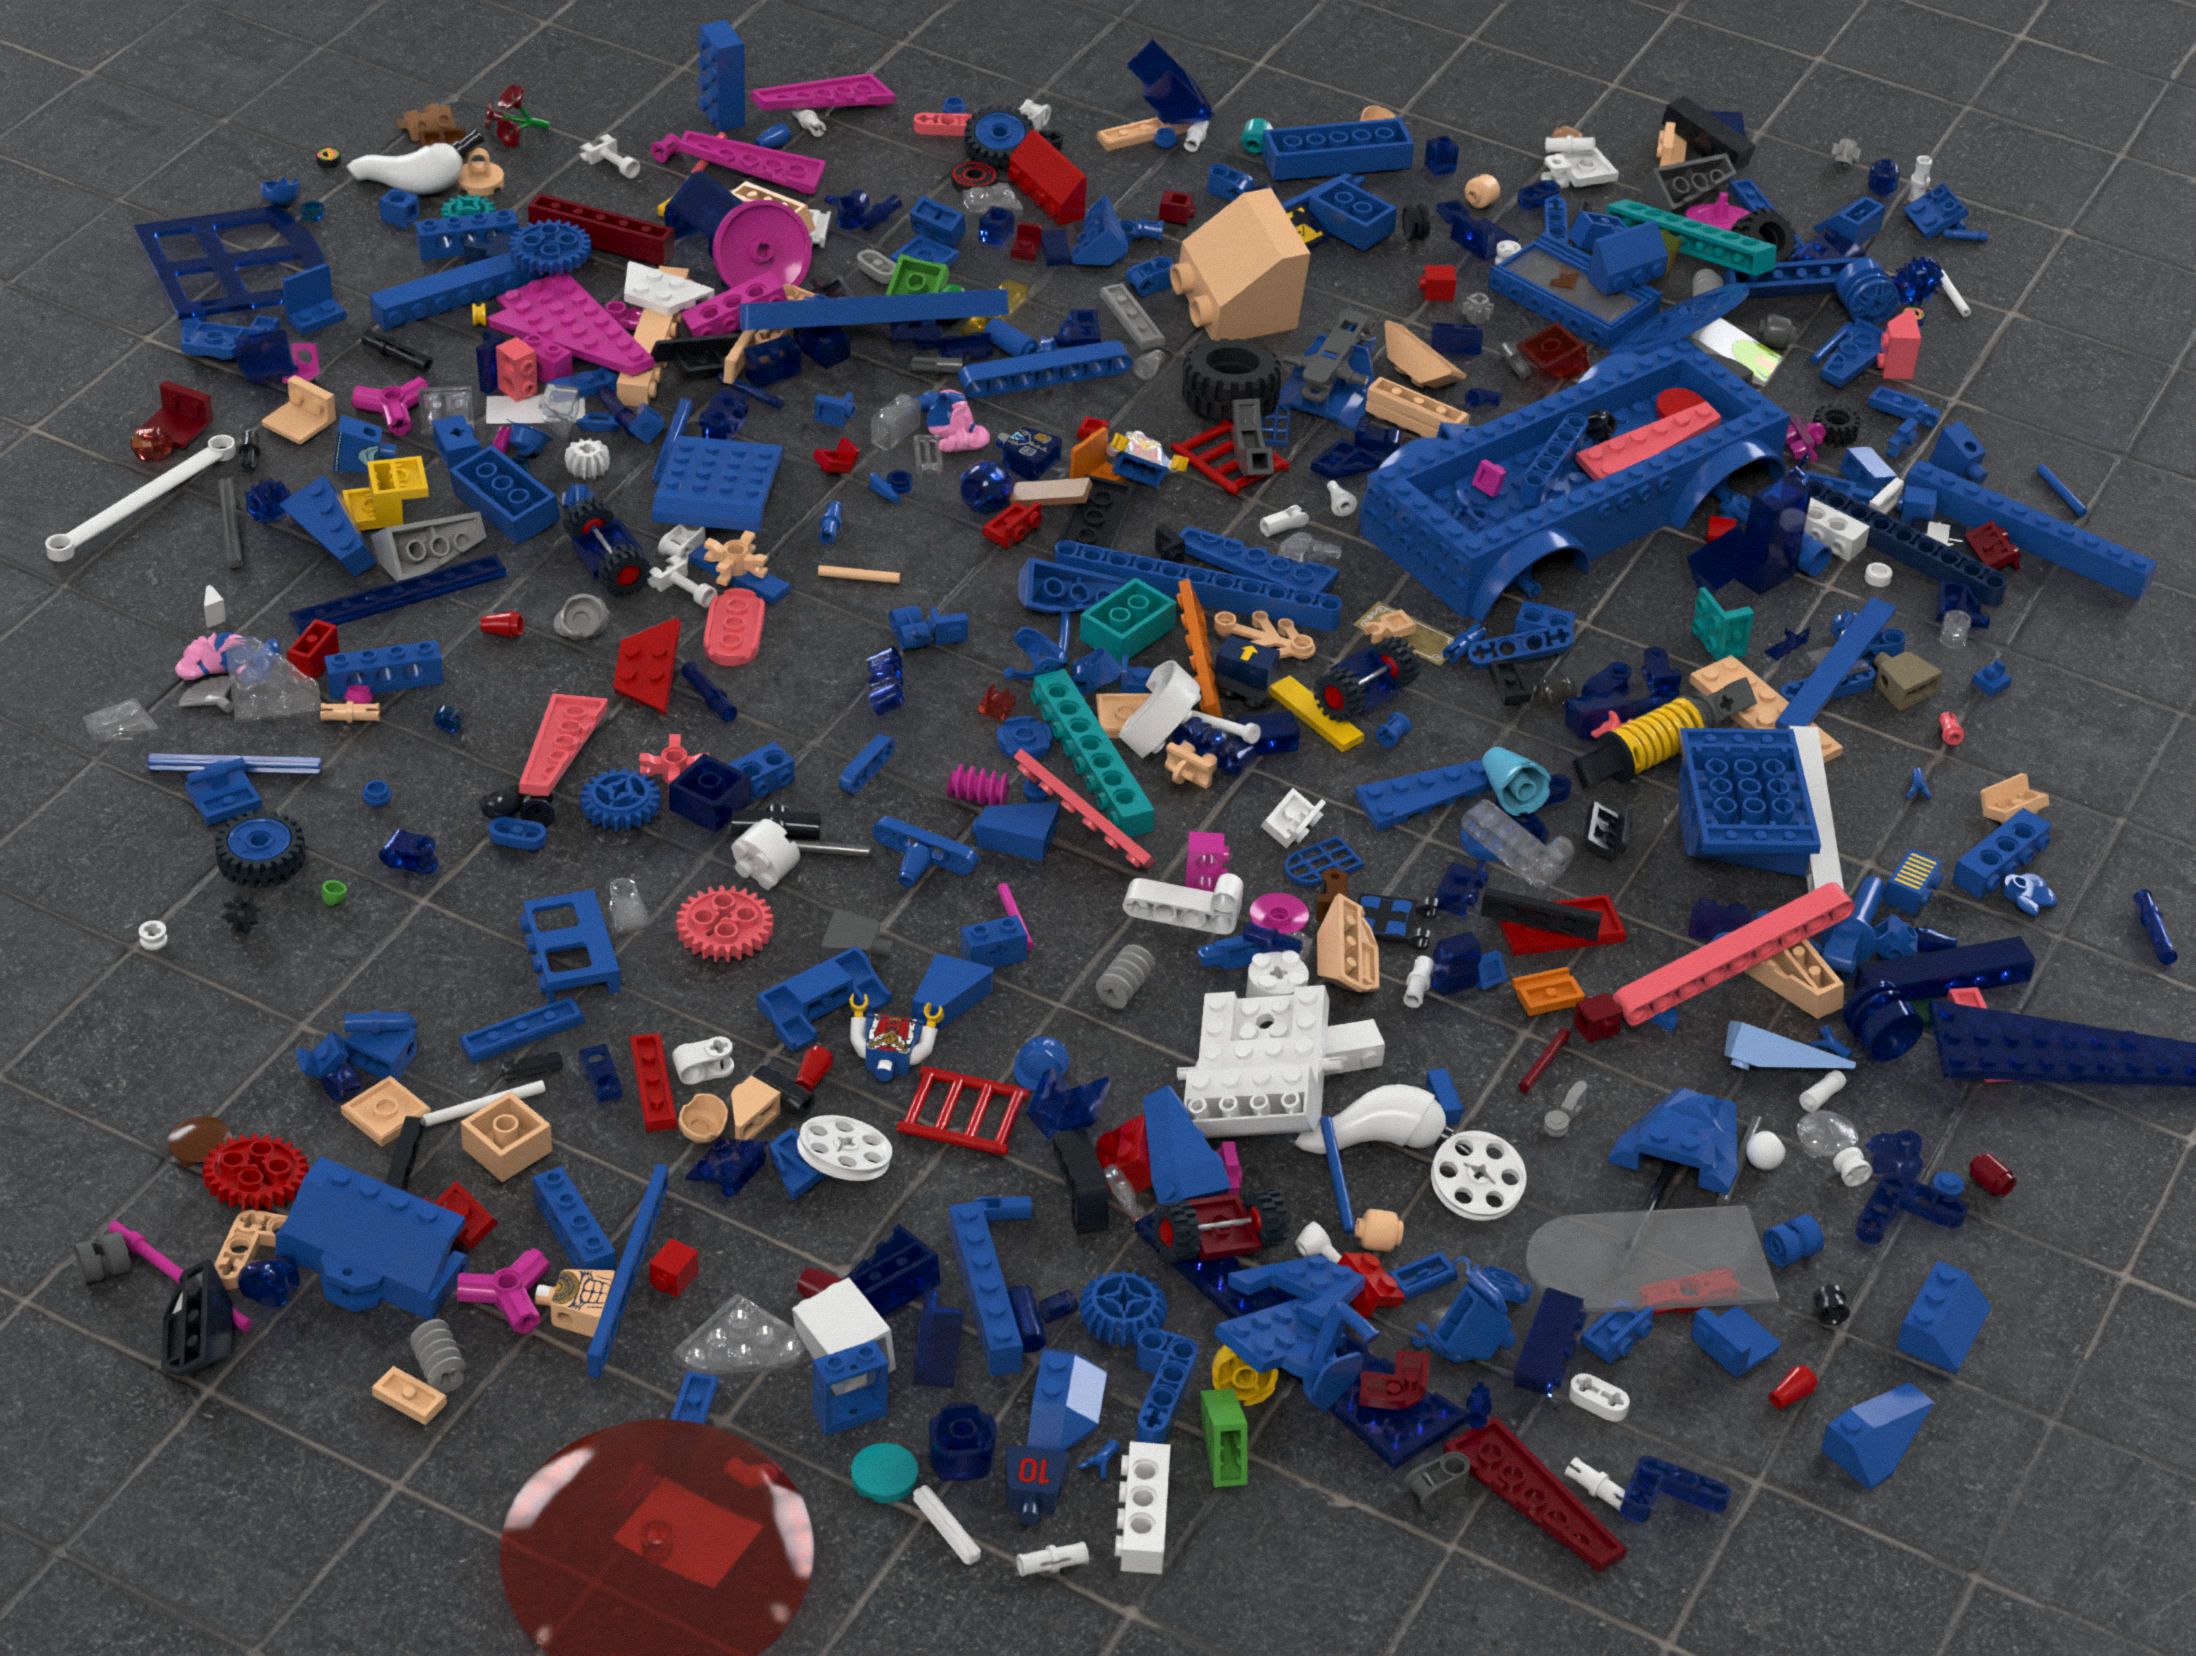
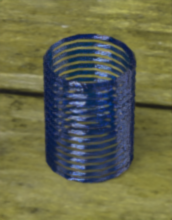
M1065 1289L1039 1301L1038 1308L1044 1321L1051 1323L1077 1311L1078 1303L1072 1291Z

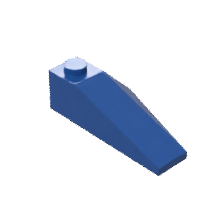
M1030 557L1019 571L1017 596L1024 607L1046 613L1084 611L1131 580Z

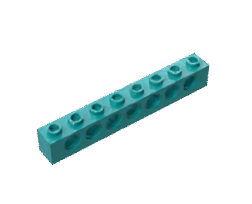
M1628 199L1607 205L1606 215L1618 216L1628 228L1655 220L1666 248L1754 276L1775 269L1776 245Z
M1061 669L1034 676L1033 688L1030 689L1031 700L1034 705L1037 704L1040 708L1043 720L1050 724L1055 739L1060 740L1065 755L1073 761L1076 773L1078 775L1081 774L1085 780L1086 788L1096 798L1099 810L1104 811L1108 820L1128 837L1153 831L1155 811L1066 670Z

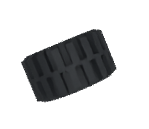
M1762 208L1739 218L1736 221L1737 223L1733 224L1731 229L1735 233L1759 240L1760 233L1765 242L1776 245L1775 263L1789 262L1792 259L1791 255L1796 250L1793 246L1797 244V239L1793 237L1796 233L1790 227L1792 224L1790 220H1785L1783 213L1778 214L1776 209Z

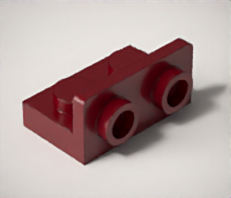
M1993 520L1965 534L1966 541L1981 563L1995 570L2009 563L2012 564L2015 570L2021 568L2018 561L2021 554L2015 543L2009 544L2010 538L2003 527L1998 528Z

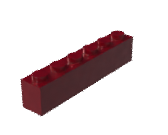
M538 193L528 205V222L537 225V220L546 223L550 219L552 223H555L559 219L561 224L569 221L571 227L579 225V230L585 229V234H589L591 247L662 266H665L675 253L674 228L541 193Z

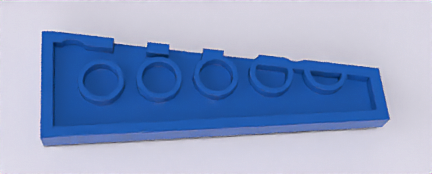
M1482 759L1357 786L1355 787V797L1376 831H1381L1408 821V816L1416 813L1425 815L1430 813L1431 809L1435 806L1443 804L1447 807L1454 804L1457 798L1463 796L1471 798L1484 791L1493 790L1482 766Z

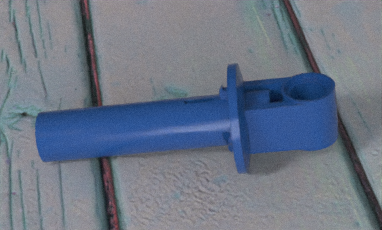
M1867 876L1863 878L1852 899L1855 903V909L1852 914L1845 920L1820 933L1821 944L1824 947L1822 958L1833 971L1853 974L1856 964L1867 961L1876 949L1877 938L1870 924L1886 890L1883 881L1877 877Z

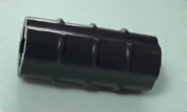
M765 1065L761 1066L753 1074V1077L780 1092V1107L784 1108L787 1113L790 1112L799 1118H804L812 1110L815 1104V1095L806 1090L804 1086L794 1083L792 1079L784 1077L780 1072L774 1071Z

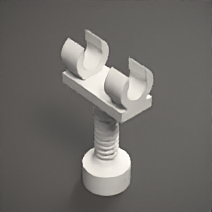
M609 134L599 137L598 139L604 143L593 147L590 143L579 147L585 150L584 153L580 154L581 158L584 161L589 160L591 165L607 159L617 165L620 173L627 178H634L640 170V163L632 157L622 158L616 154L617 140L615 138L612 139Z
M673 555L665 560L671 563V565L666 567V571L663 573L657 567H653L649 571L652 577L648 578L647 581L651 587H657V590L662 592L676 584L693 594L694 601L705 608L710 606L712 598L717 595L716 589L707 583L698 585L687 579V561L681 560L677 555Z

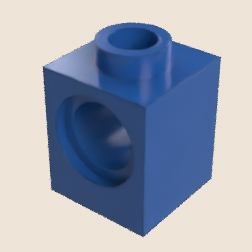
M392 188L380 199L379 208L382 221L407 229L420 217L419 196Z

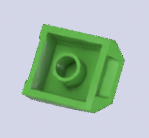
M900 254L886 295L940 292L947 284L950 276L948 266Z

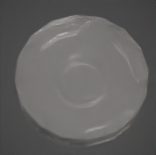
M1113 1163L1104 1168L1103 1171L1106 1179L1128 1216L1136 1224L1145 1219L1146 1211L1143 1205H1137L1136 1192L1124 1173Z

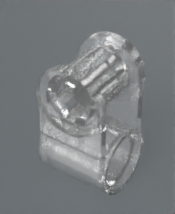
M618 878L612 881L610 884L612 900L609 903V909L617 934L648 929L647 910L645 904L642 903L635 882L628 878Z

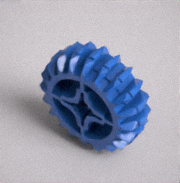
M1124 1268L1121 1273H1115L1110 1269L1108 1276L1099 1273L1096 1280H1089L1087 1288H1083L1079 1312L1082 1326H1086L1088 1335L1096 1334L1097 1342L1107 1340L1109 1347L1114 1343H1119L1123 1349L1126 1344L1131 1343L1136 1348L1137 1337L1140 1331L1146 1328L1161 1329L1165 1324L1168 1306L1165 1301L1164 1291L1160 1290L1158 1282H1151L1149 1275L1139 1277L1137 1270L1129 1274L1126 1273Z

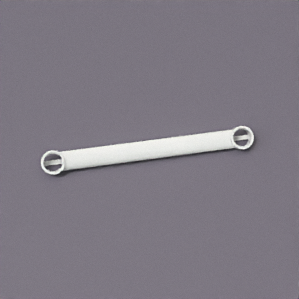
M228 435L212 437L208 441V447L66 534L50 536L45 542L48 558L59 562L72 558L75 548L214 462L232 459L236 454L234 439ZM65 546V548L63 549H54L56 547Z

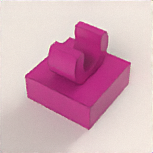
M1487 459L1482 460L1479 463L1472 485L1491 497L1497 496L1507 474L1506 469L1498 464L1491 463Z

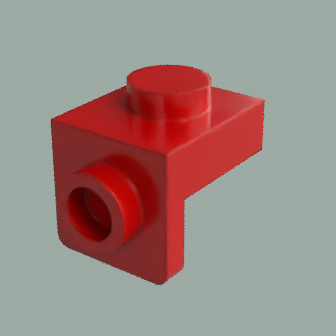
M841 438L836 450L816 448L812 458L827 473H850L860 451L848 438Z

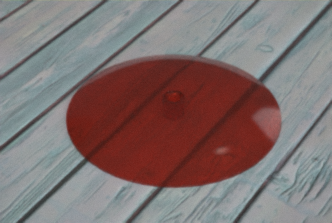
M670 1419L641 1420L607 1427L588 1434L555 1453L536 1470L516 1496L509 1510L500 1544V1570L508 1603L524 1631L550 1656H757L779 1637L798 1611L808 1589L814 1559L813 1532L804 1501L796 1486L773 1459L756 1446L725 1430L705 1424ZM654 1541H661V1543H657V1544H656V1543H652V1542H654Z

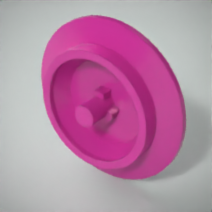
M1721 192L1716 204L1693 206L1686 211V218L1732 232L1733 224L1737 223L1736 221L1751 212L1729 205L1727 203L1728 193Z

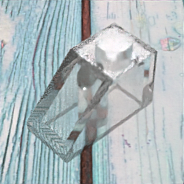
M548 384L545 393L540 394L538 407L543 411V421L563 440L569 439L579 411V388Z

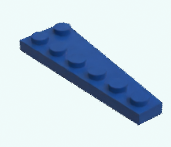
M1186 526L1178 534L1185 540V554L1239 576L1326 593L1339 579V569L1309 560L1306 564L1293 561V556L1284 553L1281 557L1268 553V549L1259 546L1258 548L1244 547L1242 541L1225 538L1221 535Z

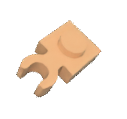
M1400 609L1379 616L1378 622L1366 623L1364 625V634L1369 635L1372 633L1371 642L1379 643L1387 636L1389 638L1393 636L1396 638L1414 634L1416 624Z

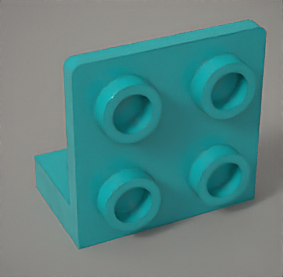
M1702 587L1699 588L1698 597L1695 601V613L1691 629L1693 634L1704 644L1707 652L1711 653L1716 661L1730 655L1735 658L1746 656L1754 612L1749 606L1725 612L1708 590Z

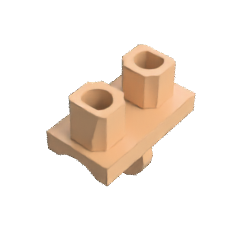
M1186 741L1180 745L1170 742L1166 746L1168 755L1165 768L1173 772L1172 781L1174 783L1182 784L1187 779L1205 789L1211 785L1212 774L1217 769L1216 756L1207 753L1200 757L1195 754L1196 749L1194 746Z

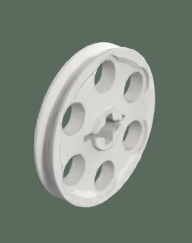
M824 1115L809 1119L802 1125L800 1136L797 1140L798 1152L809 1165L822 1173L844 1180L867 1181L878 1178L887 1171L892 1157L891 1144L881 1132L862 1121L844 1116Z
M1466 1131L1453 1135L1440 1146L1431 1166V1181L1436 1195L1448 1209L1464 1218L1488 1221L1508 1214L1518 1204L1526 1185V1170L1518 1152L1504 1139L1488 1132ZM1465 1144L1470 1148L1471 1154L1468 1156L1460 1155L1456 1151L1455 1146ZM1486 1149H1498L1502 1154V1158H1490L1486 1153ZM1449 1166L1454 1169L1456 1176L1452 1178L1444 1177L1440 1173L1439 1168ZM1478 1171L1484 1174L1479 1180L1473 1177ZM1510 1173L1516 1177L1518 1183L1508 1185L1503 1182L1501 1175ZM1455 1193H1467L1471 1198V1202L1467 1204L1458 1202L1455 1198ZM1490 1195L1498 1197L1502 1202V1206L1497 1208L1490 1206L1486 1202V1197Z

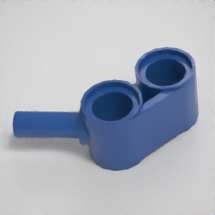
M918 605L889 611L890 626L898 639L901 650L930 646V630L928 624L925 621L922 622V615Z

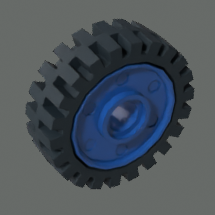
M997 105V109H993V106H988L987 111L982 108L978 110V114H972L971 119L969 118L967 125H965L964 146L966 154H969L971 161L988 163L996 168L997 172L998 168H1002V172H1005L1009 167V157L1028 133L1035 129L1031 119H1028V115L1025 113L1021 115V110L1015 109L1012 111L1010 106H1007L1005 110L1002 109V105Z
M259 810L258 815H254L253 811L246 812L247 817L239 814L235 816V821L229 819L226 822V827L221 826L219 834L217 833L216 858L222 875L224 877L228 876V880L232 883L237 880V884L244 887L248 882L249 888H256L257 883H261V887L266 888L268 887V882H272L276 886L280 884L281 878L285 882L291 879V874L296 875L299 872V868H302L304 865L305 842L302 828L299 824L297 825L296 820L293 818L288 819V815L284 813L278 817L277 811L271 810L269 815H266L265 810Z

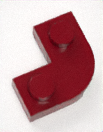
M1397 1350L1394 1375L1362 1371L1359 1406L1405 1409L1419 1403L1427 1390L1430 1354Z

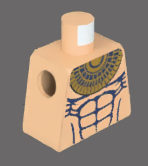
M565 1269L561 1271L556 1287L538 1285L535 1304L551 1306V1321L554 1326L593 1337L612 1287L615 1271Z

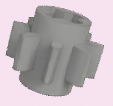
M1840 139L1839 144H1833L1831 158H1835L1834 163L1836 165L1849 168L1853 162L1858 163L1861 149L1857 148V142L1853 140Z
M1474 293L1467 297L1466 302L1463 303L1462 314H1467V320L1473 324H1483L1486 320H1490V315H1493L1494 304L1489 303L1490 298L1487 295Z

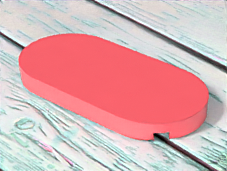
M732 588L725 590L723 595L718 597L717 594L712 598L703 638V650L708 659L720 665L737 666L745 664L756 657L759 651L765 617V602L762 598L756 597L755 592L743 588Z

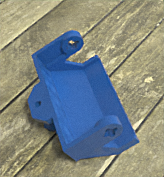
M322 1156L318 1158L303 1178L287 1220L276 1233V1255L320 1273V1285L325 1299L353 1312L376 1308L382 1301H385L427 1320H432L456 1289L459 1273H466L469 1264V1256L459 1251H454L449 1256L452 1243L465 1226L464 1216Z

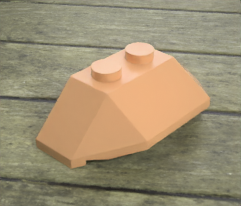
M1386 320L1384 328L1387 358L1395 364V370L1404 375H1410L1412 383L1421 388H1424L1425 385L1437 388L1465 379L1467 374L1450 363L1403 325Z
M1338 893L1317 933V975L1324 981L1330 982L1341 989L1360 993L1376 992L1379 989V950L1370 925L1363 917L1365 915L1363 907Z

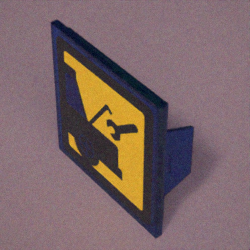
M1303 201L1284 209L1308 249L1331 238V235Z

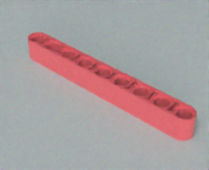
M1836 882L1827 883L1622 987L1612 998L1621 1005L1625 1021L1631 1026H1636L1653 1018L1656 1014L1662 1013L1845 920L1854 911L1855 903Z

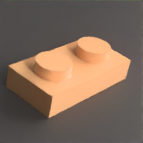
M394 1366L372 1386L374 1397L424 1425H427L447 1404L445 1394Z

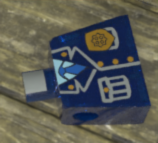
M1022 427L1013 436L1003 432L1000 433L996 439V447L1003 449V465L1031 482L1037 481L1061 460L1062 438L1028 427Z

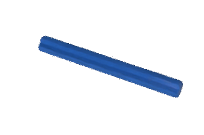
M680 398L678 400L652 473V480L655 483H660L677 436H683L692 410V401L689 398Z

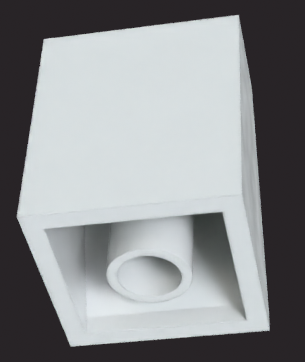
M849 1277L839 1283L830 1285L826 1290L810 1299L801 1301L792 1308L795 1329L813 1359L876 1340L889 1363L888 1373L896 1369L890 1327ZM867 1374L831 1385V1388L837 1396L867 1386Z

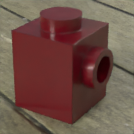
M1606 992L1577 1002L1573 1025L1588 1043L1612 1037L1620 1033L1623 1009Z

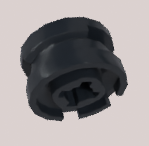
M1418 204L1416 207L1406 205L1403 207L1402 229L1407 240H1412L1414 237L1423 239L1429 236L1430 221L1427 218L1429 211L1426 205Z

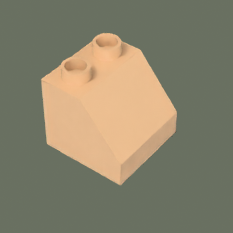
M1271 188L1246 192L1182 241L1179 263L1173 264L1170 269L1171 284L1177 294L1185 293L1189 300V312L1195 327L1204 326L1211 340L1218 341L1221 338H1228V340H1235V338L1247 339L1297 329L1311 253Z

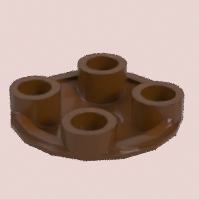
M191 1117L181 1121L171 1130L168 1136V1148L175 1157L179 1158V1163L182 1166L193 1167L197 1163L204 1162V1157H209V1150H216L218 1142L227 1145V1138H232L231 1130L225 1122L215 1117Z

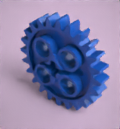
M550 219L546 223L537 220V225L529 222L528 228L520 226V232L514 231V236L510 237L509 254L511 260L515 261V265H521L522 270L530 268V273L538 270L540 275H543L544 272H549L550 276H552L554 271H558L562 275L565 269L573 272V266L581 268V263H587V258H590L591 240L589 234H585V229L579 230V225L571 227L569 221L561 224L559 219L555 223H552Z

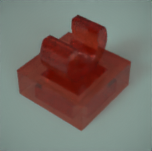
M991 684L985 697L979 704V713L1005 721L1016 705V696L1011 695L1007 688L1003 692L995 690V685Z

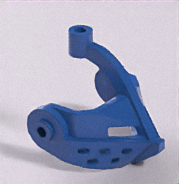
M1022 627L1016 631L1014 640L1030 657L1034 669L1019 671L1010 665L1002 673L1009 681L1013 677L1019 680L1033 679L1036 675L1066 668L1067 656L1057 644L1044 634L1030 627Z

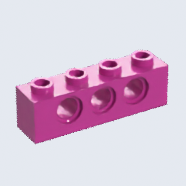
M772 270L680 314L690 337L723 335L740 329L739 304L788 300L783 285Z

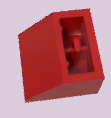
M1143 1113L1134 1119L1127 1120L1122 1126L1111 1132H1106L1098 1138L1096 1155L1106 1176L1108 1189L1142 1192L1153 1186L1151 1182L1145 1115Z

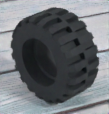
M1221 338L1218 341L1209 340L1206 344H1198L1184 359L1182 395L1187 405L1196 413L1200 412L1202 416L1206 418L1212 417L1217 421L1229 420L1228 422H1233V400L1259 398L1262 417L1264 414L1270 413L1279 402L1281 363L1271 350L1268 351L1267 347L1256 345L1253 341L1246 342L1236 338L1235 340H1228V338Z

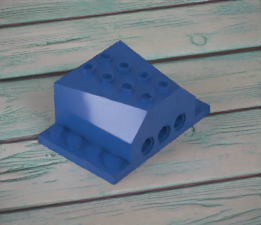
M1680 728L1679 740L1683 756L1679 772V822L1686 856L1805 877L1810 854H1820L1821 841L1794 729Z

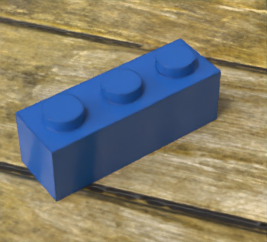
M1446 1068L1427 1070L1426 1087L1429 1093L1435 1095L1434 1099L1441 1105L1446 1115V1124L1459 1123L1461 1114L1464 1113L1463 1104L1459 1103L1457 1089L1453 1088L1451 1075H1448Z

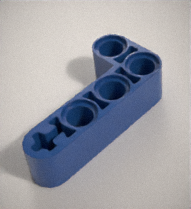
M1146 1328L1138 1334L1136 1364L1140 1369L1156 1374L1138 1415L1136 1442L1166 1444L1196 1373L1198 1346L1194 1340L1157 1328Z

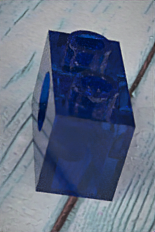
M834 325L794 328V346L824 368L828 369L850 358V336Z

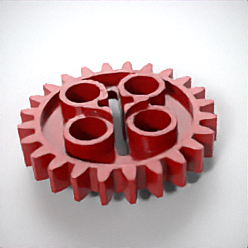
M256 1133L252 1134L251 1139H247L243 1134H240L238 1141L229 1137L227 1138V1145L218 1142L216 1150H209V1157H204L202 1179L204 1180V1187L209 1188V1195H218L219 1203L229 1200L230 1208L238 1203L241 1204L242 1211H245L248 1206H253L255 1212H258L260 1206L263 1205L268 1210H272L273 1203L283 1207L285 1199L294 1201L295 1194L298 1193L302 1180L308 1173L309 1164H306L307 1157L301 1156V1149H293V1142L282 1144V1137H278L273 1141L270 1140L269 1134H266L263 1139L258 1138Z

